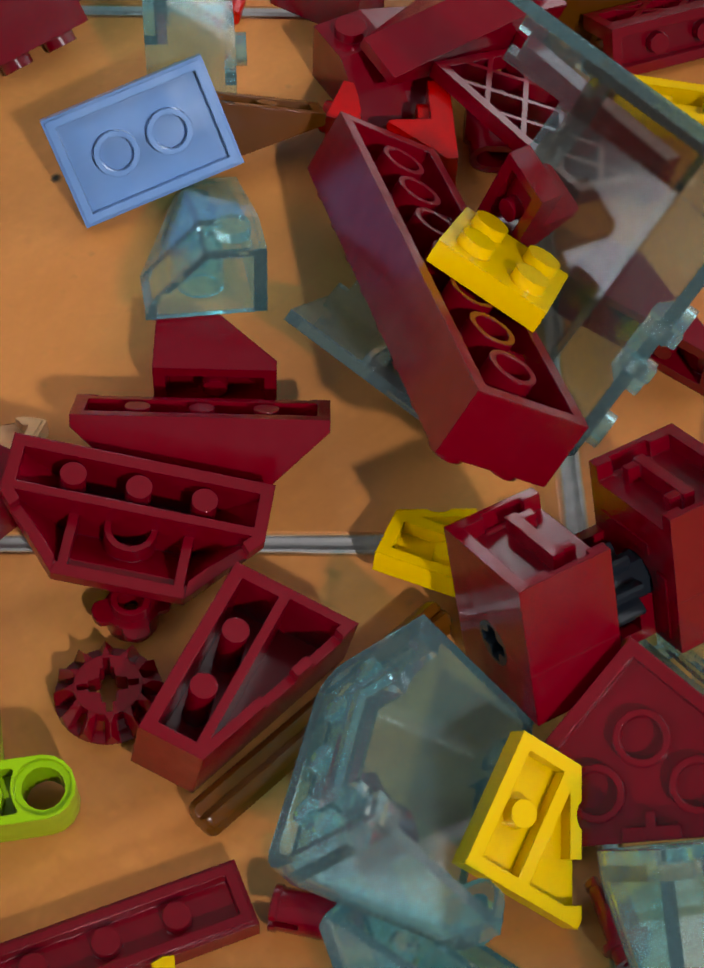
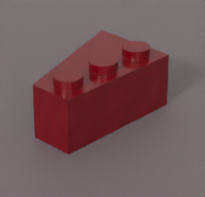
M236 561L139 724L131 761L192 793L195 792L344 659L359 623Z

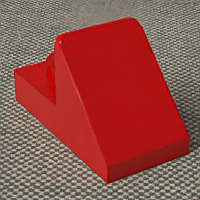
M427 81L425 104H416L415 119L389 120L386 130L436 150L456 185L458 150L451 95L436 81Z

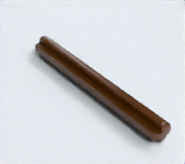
M434 601L426 602L197 796L189 806L190 816L196 825L209 836L220 834L450 634L452 619L449 613Z

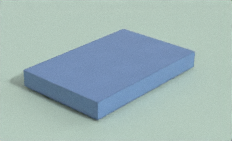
M199 53L39 119L87 228L244 163L202 56Z

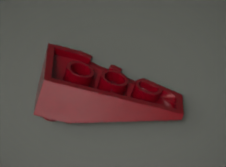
M415 0L364 37L359 47L391 86L429 77L434 61L509 48L517 31L532 29L545 40L568 4L565 0Z
M407 6L359 9L313 27L312 76L332 100L336 97L344 80L353 82L359 96L361 120L383 129L387 128L389 120L415 119L416 104H425L427 81H435L429 76L390 86L359 47L364 37Z

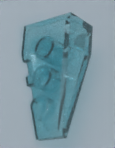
M237 177L204 179L176 191L140 275V287L146 320L268 311L267 246L259 216Z

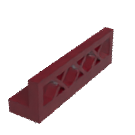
M638 0L583 14L584 30L603 40L605 76L609 78L611 71L639 75L704 58V0Z

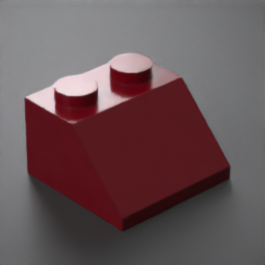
M0 0V67L4 75L7 76L32 63L33 59L29 51L42 44L50 53L77 39L72 28L88 21L79 1Z

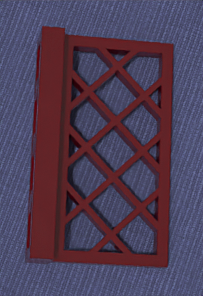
M532 29L517 31L509 48L434 61L429 74L433 80L511 150L514 151L530 144L542 164L547 163L554 168L577 204L627 190L631 191L640 200L655 197L677 152ZM468 80H472V81L481 83L482 85L477 84V83H474V82H471V81H468ZM503 91H507V92L516 94V95H518V96H515V95H512V94H509V93H506V92H503ZM498 109H501V110H504V111H507V112H510V113H513V114H517V116H514V115H511V114H508V113L499 111ZM527 118L554 126V128L534 121L527 120ZM534 141H538L553 146V148L537 144ZM564 150L589 157L590 160L566 153ZM570 173L589 178L590 180L579 182Z

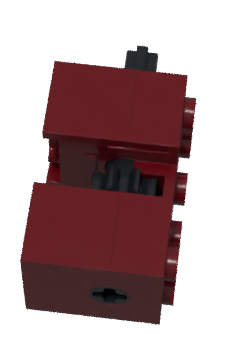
M672 423L589 461L596 525L573 534L541 509L539 492L532 487L444 527L465 655L537 726L570 711L630 637L640 642L657 633L682 654L704 643V444Z

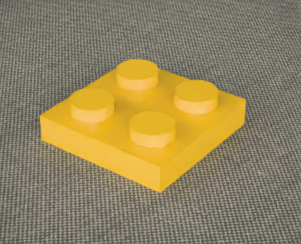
M466 207L438 240L426 261L531 332H534L547 314L569 275L559 269L561 267L559 261L545 249L535 245L526 247L507 234L509 232L507 226L493 214L483 210L474 212L469 207Z

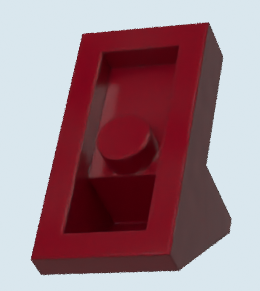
M529 144L509 152L477 211L483 210L499 218L509 230L507 234L526 247H529L530 245H536L572 218L579 208L554 168L550 164H542Z

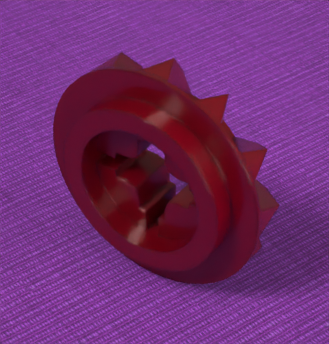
M105 641L99 650L87 654L78 650L74 662L66 669H59L58 683L53 697L57 715L70 733L86 742L113 745L136 738L139 724L164 683L154 659L147 660L141 656L133 644L125 650L113 648ZM105 675H111L112 679H115L117 688H121L116 693V701H112L113 711L107 712L106 702H102L100 693L96 692L101 690L102 680L105 679Z

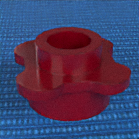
M110 591L104 600L96 601L93 604L91 613L93 621L99 626H107L115 638L124 642L140 643L147 640L156 631L159 624V615L168 613L171 609V603ZM128 604H136L138 606L134 610L125 609Z

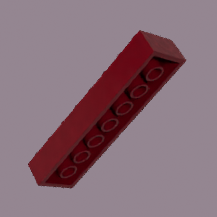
M340 111L307 169L317 189V195L330 218L331 227L336 232L346 254L345 258L351 265L359 283L360 292L366 299L376 321V328L381 333L393 359V366L398 371L410 397V404L416 411L427 435L431 450L438 457L451 464L459 465L464 462L490 470L493 474L506 481L519 479L545 487L589 428L586 420L536 330L531 332L426 261L441 236L467 207L436 150Z

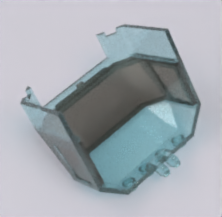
M508 0L526 14L519 29L527 34L528 38L522 49L512 44L502 59L560 101L554 112L530 143V146L542 164L547 163L554 168L579 208L572 218L535 245L551 253L561 265L559 269L569 275L547 314L536 328V332L589 426L568 455L573 456L585 441L594 448L601 442L618 419V416L609 410L624 390L635 396L645 384L651 381L657 373L656 368L659 365L649 358L658 345L674 350L683 339L685 331L700 312L690 304L704 287V126L532 0ZM358 281L350 289L339 283L328 296L295 307L289 311L284 319L419 420L416 411L410 404V397L401 377L393 366V359L384 339L376 328V321L368 303L360 292Z

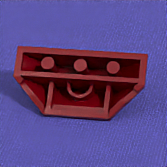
M77 394L69 413V427L92 448L272 485L330 433L331 423L330 400H264Z
M15 432L0 483V497L50 579L185 605L227 575L236 561L242 564L264 548L276 485Z

